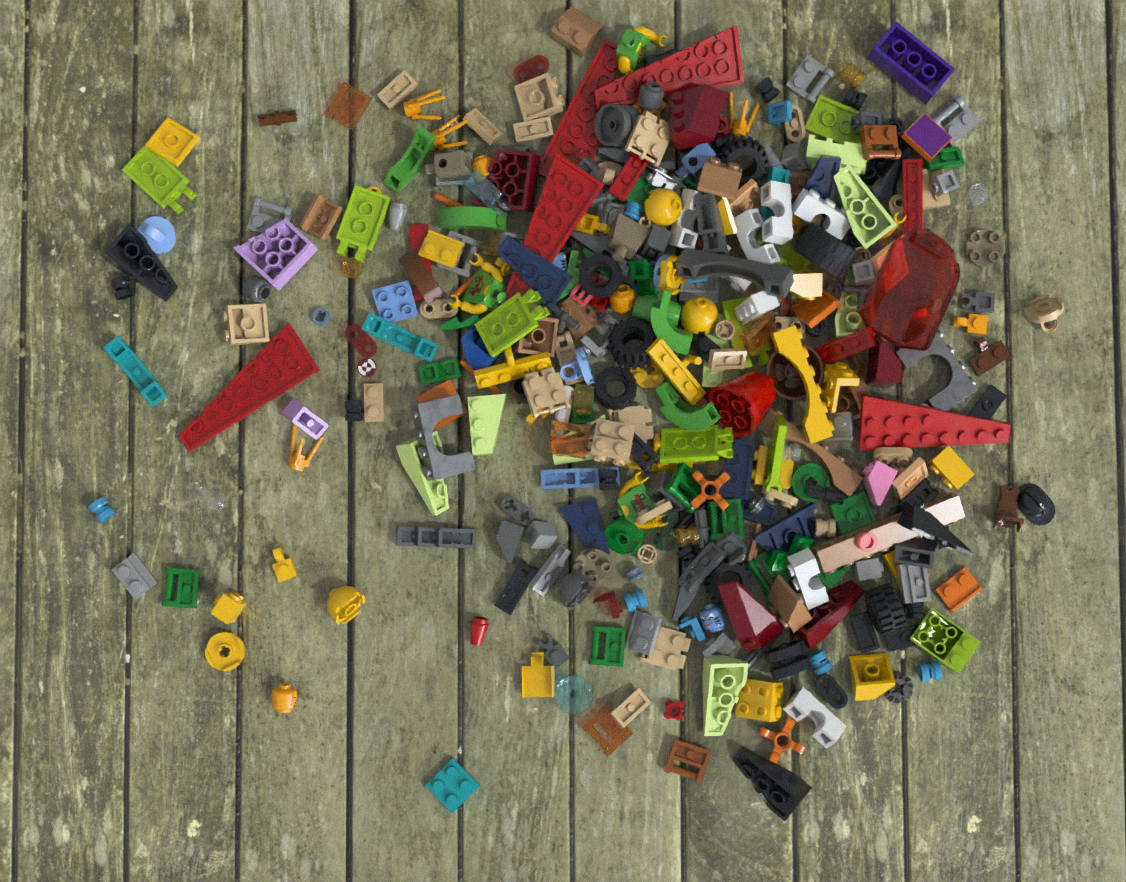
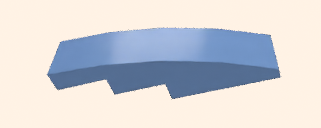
M620 467L541 470V489L599 487L601 479L599 478L598 471L617 470L616 482L618 486H621Z

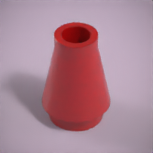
M473 616L470 621V644L475 646L482 645L489 626L487 618Z

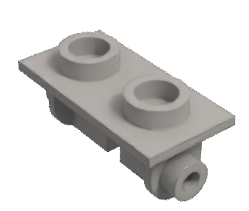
M649 166V169L653 170L652 173H648L646 176L649 184L661 188L663 183H665L663 188L671 189L679 196L681 194L680 188H687V186L682 184L683 180L679 177L666 175L667 171L659 166L657 168Z

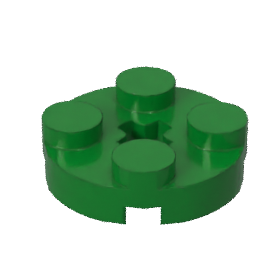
M808 463L794 471L791 479V488L794 495L799 499L814 502L819 500V498L806 495L808 485L805 484V480L812 477V481H815V486L826 488L830 487V478L820 465Z
M619 517L618 520L612 521L604 533L608 539V546L613 551L622 555L625 553L635 554L643 543V531L624 517Z

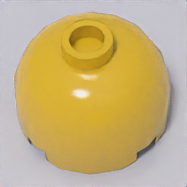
M658 188L649 192V199L645 200V213L648 220L653 221L657 226L664 227L675 223L682 212V202L679 195L667 188Z
M692 297L682 306L680 312L681 325L684 329L694 334H699V331H705V334L709 333L717 326L718 309L714 302L708 298Z
M352 586L335 588L329 593L326 607L327 612L337 624L340 625L341 621L345 624L360 612L358 607L361 603L364 605L365 596Z

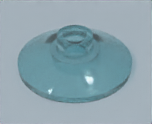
M576 675L568 676L558 683L555 689V701L558 707L565 713L572 715L580 714L590 707L593 701V689L590 683L583 677ZM572 691H576L578 695L577 697L572 698L570 696V693Z

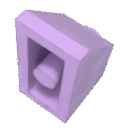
M295 398L282 411L289 420L316 440L329 426Z

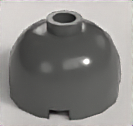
M576 571L568 575L563 574L558 580L557 597L568 610H572L575 608L573 605L576 602L581 604L593 589L591 584L595 582L583 572Z

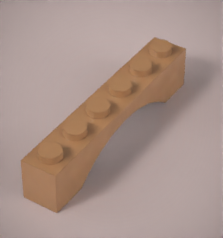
M769 409L756 430L772 440L776 414L784 415L777 409ZM785 420L787 424L785 440L797 443L810 450L824 466L830 478L831 486L837 491L845 493V497H850L863 480V477L860 476L861 472L853 466L849 468L845 465L846 461L840 456H833L829 453L830 449L824 444L808 443L805 433L798 429L799 425L792 420L789 422Z

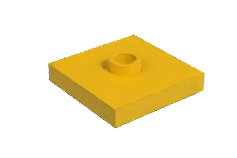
M167 117L147 141L145 147L178 167L200 138L195 133Z

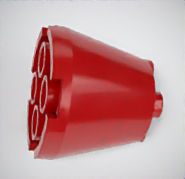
M751 370L748 373L718 384L709 393L708 401H712L719 413L720 420L724 424L723 428L732 427V434L737 436H746L752 433L776 400L773 387L774 381L770 376H764L757 371Z

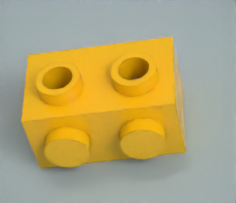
M949 445L944 446L927 461L930 464V470L935 475L939 474L942 477V483L949 490H958L975 475Z
M236 591L234 593L220 594L213 603L215 607L211 614L226 624L233 623L247 604L243 600L245 597Z

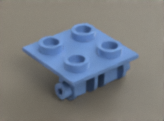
M409 280L372 289L381 318L393 323L419 316Z

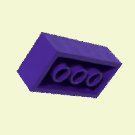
M897 22L892 25L867 57L925 105L955 70Z

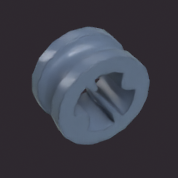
M318 308L313 312L312 318L317 325L326 326L329 324L331 316L326 309ZM319 313H322L323 315L324 313H326V316L324 317L325 320L323 322L321 320L317 321V318H319Z
M640 566L625 574L629 577V582L644 575V572L640 571Z

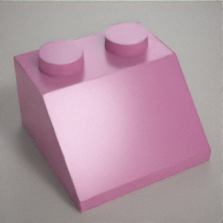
M879 461L865 464L861 471V474H863L862 484L869 503L873 507L881 506L898 472Z

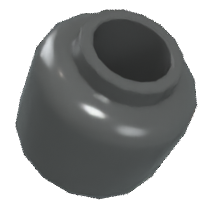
M648 81L640 87L637 102L644 111L653 112V110L661 107L664 90L659 83Z
M258 275L249 276L243 284V294L257 303L265 301L271 295V284L268 280Z

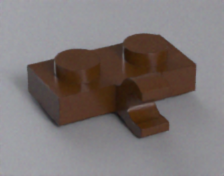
M982 336L973 341L980 353L969 359L968 363L976 376L979 377L1011 357L1002 340L988 347L986 340Z

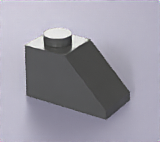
M654 224L639 256L647 259L648 262H657L665 251L671 231L667 230L664 226Z
M666 470L651 474L646 494L656 502L663 499L666 502L670 500L673 508L668 510L670 513L685 509V506L675 496L664 490L672 475Z
M502 520L501 523L497 522L494 533L497 534L496 539L507 562L512 564L525 527Z
M919 538L896 543L894 562L933 569L938 558L939 542Z

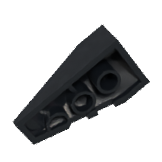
M902 134L897 137L898 148L901 150V158L899 160L873 158L866 165L865 174L859 175L880 204L891 194L902 172V160L908 159L914 149L901 137ZM885 146L883 150H889V146Z
M128 223L102 254V257L160 299L167 302L178 286L166 268L163 267L157 258L158 256L147 243L146 238Z
M914 502V505L906 503L897 524L972 556L973 552L933 514L924 510L926 506Z
M741 747L733 758V761L745 777L751 779L756 785L755 790L757 793H762L767 800L766 805L783 821L787 820L812 789L797 774L744 747Z

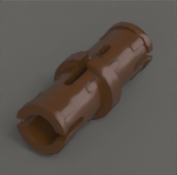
M296 109L284 112L277 110L274 113L258 115V123L262 127L275 124L281 126L282 123L298 122V118H296L297 112Z

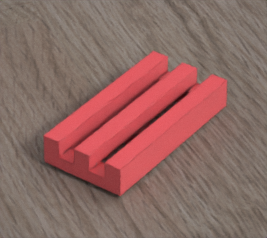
M592 273V281L597 282L596 285H602L605 279L603 277L600 279L598 277L599 274L595 273L594 275ZM579 282L569 296L585 307L593 296L589 294L585 300L581 299L586 293L584 289L578 296L575 295L581 288V282Z

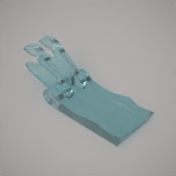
M474 168L473 173L463 183L486 206L492 208L500 217H504L505 215L495 205L497 202L503 209L510 210L500 199L503 193L478 169Z

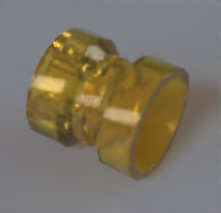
M850 63L840 79L848 81L850 86L856 88L866 73L862 70L859 71L853 63Z
M346 258L342 262L341 270L347 278L357 279L361 276L362 266L355 258Z
M695 525L688 526L687 529L682 527L675 529V539L678 547L686 546L689 543L692 545L699 543V533Z

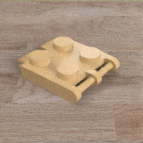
M644 111L643 115L637 117L624 150L637 154L640 159L648 160L657 168L671 138L669 123L662 119L657 121V116ZM632 146L638 148L639 150H641V152L632 148ZM646 154H649L650 156L654 157L655 160L648 157Z
M554 367L540 370L541 377H539L537 371L523 375L525 381L522 382V386L533 418L548 412L552 414L554 411L564 408L566 410L570 409V403L560 373H555ZM560 403H563V404H564V405H560V406L553 407V405H556V404H560ZM547 407V409H544V410H541V411H537V409H541V408Z
M644 405L629 406L623 410L619 409L616 411L606 409L609 421H613L612 412H614V421L620 423L623 421L625 424L635 425L634 433L646 444L648 443L647 440L654 439L653 426H646V423L652 422L651 409H644Z
M660 626L652 656L647 655V658H645L646 654L642 653L638 660L676 671V667L683 669L687 656L681 654V651L688 652L691 639L685 637L686 633Z

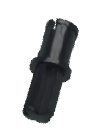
M811 484L806 488V495L822 499L823 502L830 501L840 505L844 503L842 499H845V493L830 490L829 487L822 488Z

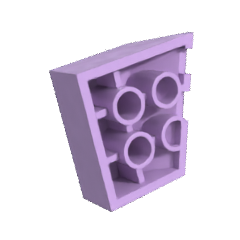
M287 219L266 229L264 233L248 239L249 241L233 248L279 291L318 250Z

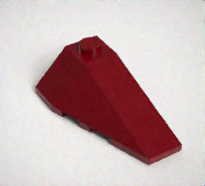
M737 580L718 583V589L734 632L744 651L763 648L783 630L777 616L773 612H768L761 601L757 602L751 597L752 594Z
M852 580L830 589L829 593H827L829 601L808 610L812 619L793 634L797 639H803L806 647L811 650L828 636L862 597L865 590Z

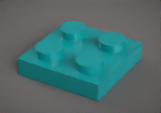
M452 758L425 786L453 814L480 784Z

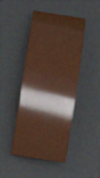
M415 249L398 259L428 305L444 295Z

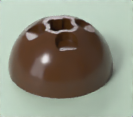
M802 344L803 347H806L809 354L807 358L808 364L812 365L815 371V376H813L815 384L818 383L820 386L824 374L822 360L813 348ZM775 350L770 356L766 367V376H770L774 381L775 393L789 400L806 398L804 383L799 372L787 358Z

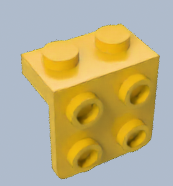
M843 362L825 364L820 388L822 394L819 396L821 402H825L830 413H835L840 385L859 386L860 378Z
M759 445L754 451L753 461H755V465L752 468L751 474L753 485H764L770 454L768 446ZM783 450L779 474L782 489H789L791 487L795 458L793 451Z
M747 679L745 686L739 692V699L735 706V715L737 717L766 722L779 721L782 715L781 699L784 696L783 682Z

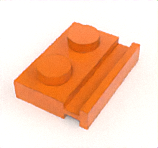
M963 566L936 587L934 591L949 610L953 612L983 588L977 583L966 566Z

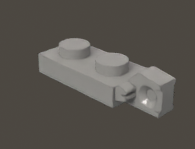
M560 544L528 586L543 597L566 567L564 564L571 551Z

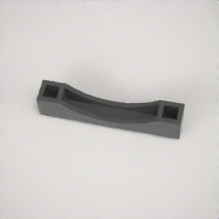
M685 248L676 261L678 276L681 278L700 280L714 276L739 277L756 284L766 295L785 298L794 284L792 268L690 248Z

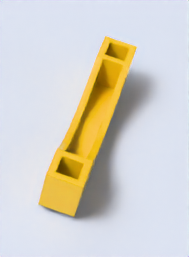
M793 325L770 333L776 352L783 355L794 365L804 383L807 405L802 427L807 442L812 444L832 437L834 427L831 420H828L825 414L828 412L827 406L824 401L821 402L819 396L822 394L819 384H815L813 379L815 371L813 366L808 364L807 358L809 354L806 347H803L800 340L803 337L800 329H796V326Z

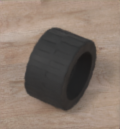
M810 222L794 246V250L839 280L843 279L859 255L857 250L834 237L814 222Z

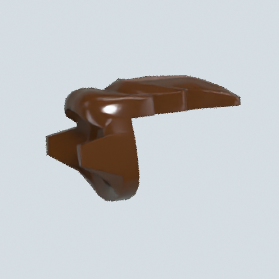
M1000 486L1001 497L998 500V507L995 508L992 528H995L996 525L1011 528L1016 524L1017 532L1022 531L1024 519L1018 518V512L1016 511V497L1020 491L1019 488L1009 490L1005 486Z

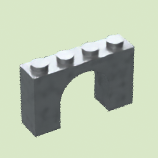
M932 327L894 352V354L902 363V369H906L926 356L936 357L945 364L948 371L946 385L942 390L924 402L929 407L947 411L977 391L976 383L972 377L967 376L962 362L956 360L952 347L946 345L943 341L944 337L941 331Z
M459 394L410 405V417L415 426L414 435L419 444L418 453L423 462V474L427 481H434L476 470L472 451L445 455L436 448L433 442L434 427L441 419L463 413Z

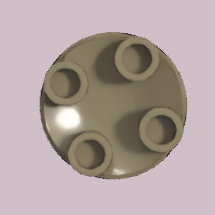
M986 228L972 232L965 243V252L968 259L978 266L984 267L999 261L1003 251L1000 234Z
M596 548L581 551L573 561L574 572H583L595 583L604 578L612 569L611 559L608 554Z

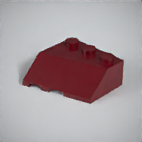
M497 149L488 168L489 174L486 176L484 183L482 182L479 188L480 192L472 205L533 213L541 156L533 152Z
M875 331L878 345L869 348L865 382L867 386L890 388L899 384L900 380H903L904 369H901L902 363Z

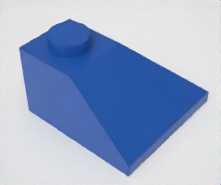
M476 326L471 328L461 338L467 364L474 370L491 367L503 354L501 352L496 357L490 356Z

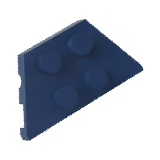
M814 502L808 503L752 535V539L771 555L774 549L789 552L795 535L811 537L814 540L815 520H813V509H816V504Z

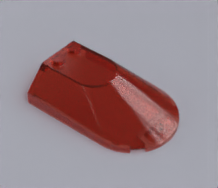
M916 230L915 232L902 234L891 244L858 312L866 328L871 327L873 333L899 348L926 351L930 348L960 278V266L956 263L953 255L955 252L944 239L929 231Z

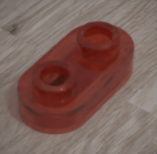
M537 55L521 63L514 70L516 82L521 84L547 73L549 70V60L543 55ZM538 64H542L544 67L542 69H538L536 66ZM526 73L527 76L525 78L520 77V74Z
M349 325L345 330L346 339L361 356L365 358L373 357L377 353V344L365 331L361 330L362 327L360 325ZM354 331H358L359 333L358 337L356 338L352 337V333ZM367 345L371 346V350L369 352L365 351V347Z

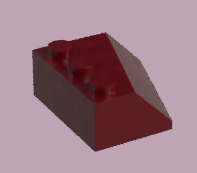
M703 84L668 94L669 130L676 150L714 141L720 125V116L724 113L725 102L730 96L729 92Z

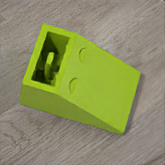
M931 608L910 638L911 641L955 674L960 673L981 643V641L934 608Z

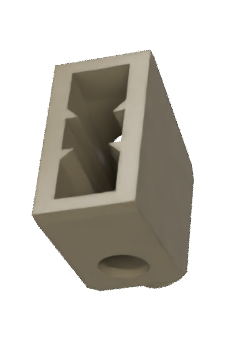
M463 150L434 155V162L425 164L427 175L436 174L441 179L473 176L471 157Z
M618 213L611 224L607 242L608 249L614 251L612 258L617 262H622L624 257L631 259L651 230Z

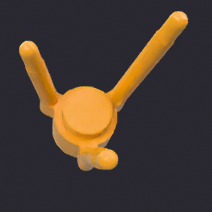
M441 89L404 102L406 117L412 116V120H441V116L418 115V113H421V105L445 98L442 95L424 100L440 93Z
M729 92L730 123L728 129L735 136H746V133H749L760 102H757L747 123L744 119L748 99H745L740 119L737 118L734 122L733 93Z
M458 114L440 128L431 132L436 136L433 144L435 146L434 149L439 148L441 151L446 148L466 145L467 141L444 143L447 142L445 135L466 124L468 121L464 120L443 131L461 117Z
M293 423L288 467L303 471L304 467L309 466V462L320 446L323 437L321 436L305 460V455L301 454L304 437H301L297 453H294L297 425Z

